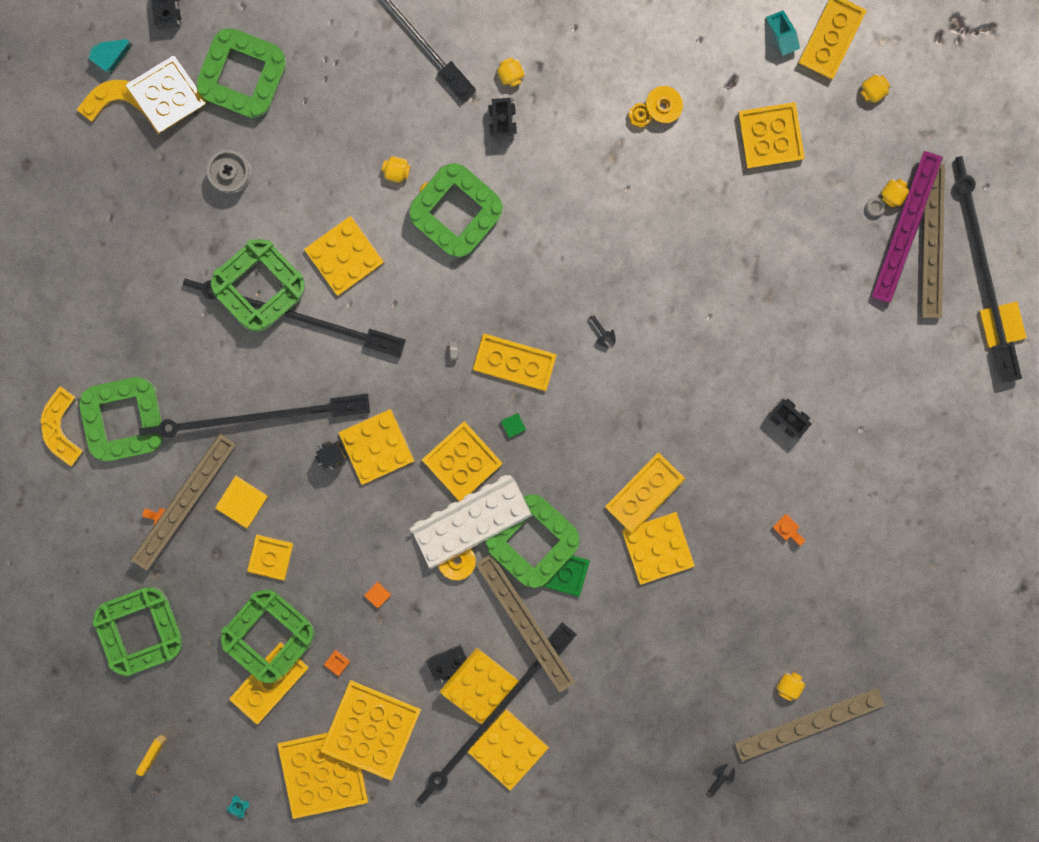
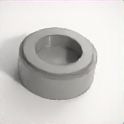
M873 197L866 204V211L871 216L877 217L885 212L886 204L880 197Z
M456 341L449 342L450 361L458 360V345Z

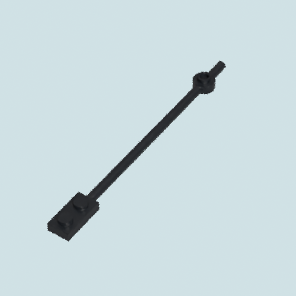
M381 0L441 69L437 75L462 103L477 91L452 61L446 64L391 0Z
M963 156L955 158L959 172L955 188L965 198L999 345H995L993 348L1002 383L1022 379L1014 342L1007 343L971 193L976 187V182L972 176L967 175ZM962 182H966L968 184L967 189H964L962 187Z
M184 278V286L200 290L207 299H216L214 294L209 293L211 280L200 283ZM243 296L252 307L260 309L265 304V302ZM288 310L283 315L365 341L364 347L401 358L406 339L370 328L368 334L291 310Z
M368 393L330 398L331 404L177 423L175 420L167 418L159 426L139 428V434L143 436L160 433L164 438H172L178 431L322 412L332 411V417L370 413ZM166 425H171V426H172V430H171V431H167V430L165 429V426H166Z
M562 621L548 637V640L557 654L560 655L577 634ZM538 659L442 771L436 770L430 774L429 786L417 798L420 804H423L434 790H442L446 787L448 783L447 775L540 669L542 665ZM435 777H441L442 782L437 783Z

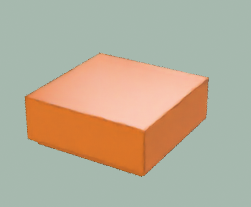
M377 582L364 596L374 606L379 608L392 594Z
M335 650L324 666L339 677L350 663V660Z

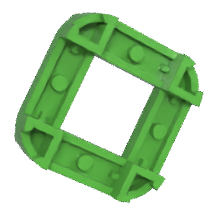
M222 29L213 38L197 79L198 92L210 103L248 118L260 117L270 110L282 75L286 71L285 55L275 44L237 29ZM232 49L266 62L252 97L218 84Z
M449 163L440 167L415 199L411 201L409 216L413 225L446 253L462 257L470 253L498 221L503 205L499 196L465 166ZM453 183L482 207L458 237L429 213Z
M263 239L247 241L240 251L213 272L211 287L215 297L242 326L255 333L264 331L273 325L302 298L305 291L302 274L273 246L272 242ZM260 260L284 287L259 310H255L232 284Z
M133 377L95 385L81 394L80 411L89 451L96 459L113 461L151 453L162 445L164 437L160 433L143 436L137 435L113 441L107 440L100 406L104 403L136 397L143 428L159 426L162 422L156 394L157 390L147 379Z
M530 494L524 496V499L531 514L543 523L560 541L535 568L507 543L508 539L527 519L487 539L486 544L491 555L522 584L536 588L546 584L577 551L580 537L577 529L546 499Z
M145 587L101 604L94 614L93 626L96 627L109 663L107 664L111 670L118 674L132 675L169 661L182 650L183 639L169 600L159 588ZM149 607L162 643L128 655L115 619Z
M261 590L254 592L231 622L224 626L221 631V643L223 650L255 676L257 680L273 684L282 680L312 645L315 630L311 622L279 594L271 590ZM266 611L271 613L294 634L270 663L242 640Z

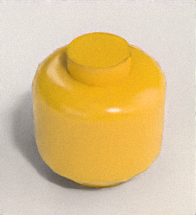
M511 57L499 63L500 66L497 72L504 85L515 87L522 83L521 79L525 77V72L519 60Z
M874 74L862 82L861 95L866 101L870 100L873 103H877L889 94L890 84L883 75Z
M391 156L388 161L384 160L381 171L385 172V179L402 183L408 179L411 166L408 165V160Z
M900 178L897 181L890 179L881 191L882 200L894 208L895 206H902L909 194V189L906 188L908 184Z
M792 672V674L785 673L777 685L778 694L789 701H792V699L797 700L805 688V683L802 681L803 677L795 672Z

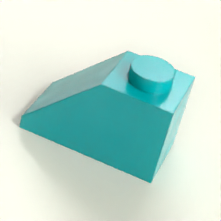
M784 10L766 17L774 41L782 56L800 49L797 32Z
M127 39L100 42L91 48L88 58L108 74H111L133 44Z

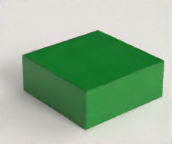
M519 413L501 420L509 438L526 430Z

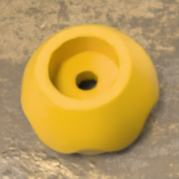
M636 103L629 110L630 122L637 127L647 126L652 120L646 109V104Z

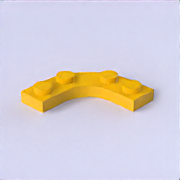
M111 80L98 85L77 108V111L92 122H94L105 106L116 100H125L142 112L126 89V85L130 83V81Z
M59 386L42 412V434L48 448L68 465L73 466L84 451L64 435L61 424L65 412L76 397L62 386Z

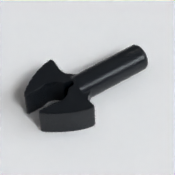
M595 315L590 316L588 320L599 334V340L596 343L602 347L609 348L604 342L605 335L610 337L615 344L614 330L606 331Z
M724 763L715 768L719 776L708 790L710 796L716 794L724 781L730 780L733 783L735 778L734 767L729 774L723 776L724 769L727 768L729 763Z

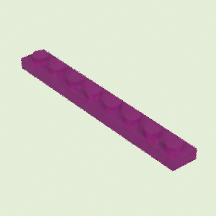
M927 151L923 152L872 295L874 298L888 303L892 302L942 163V156Z

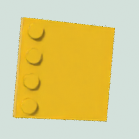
M350 680L320 752L392 781L421 709Z
M328 732L278 743L293 819L368 803L362 769L320 752Z

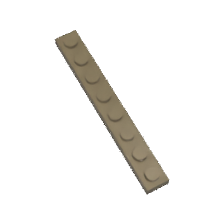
M945 164L940 165L924 210L921 318H942Z
M218 434L131 557L133 562L146 571L149 569L236 445L222 434Z
M489 554L477 562L475 565L559 693L576 683L496 559Z
M878 687L737 741L735 746L741 761H745L881 708L885 704Z

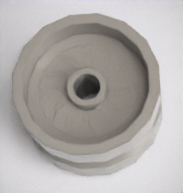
M226 149L218 151L207 164L208 180L216 189L223 193H239L247 188L251 181L252 170L250 163L235 150ZM232 169L231 175H227V171Z

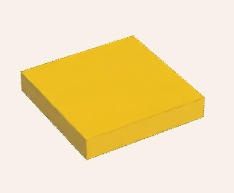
M1018 301L998 306L1007 343L1026 339ZM991 308L980 310L979 313L988 348L999 345Z
M235 476L215 508L242 526L249 528L268 495Z
M256 534L247 572L285 581L294 543Z
M160 735L153 741L136 774L143 776L149 771L166 742V737Z

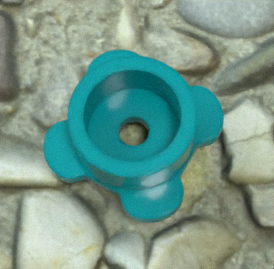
M234 796L231 805L227 807V811L238 818H243L245 810L249 808V802L241 800L239 796Z

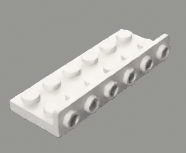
M511 475L502 476L497 480L498 482L492 485H485L480 489L481 491L475 494H468L464 497V500L458 503H451L447 506V509L441 512H434L430 515V518L414 523L410 531L414 534L430 569L532 516L516 480Z

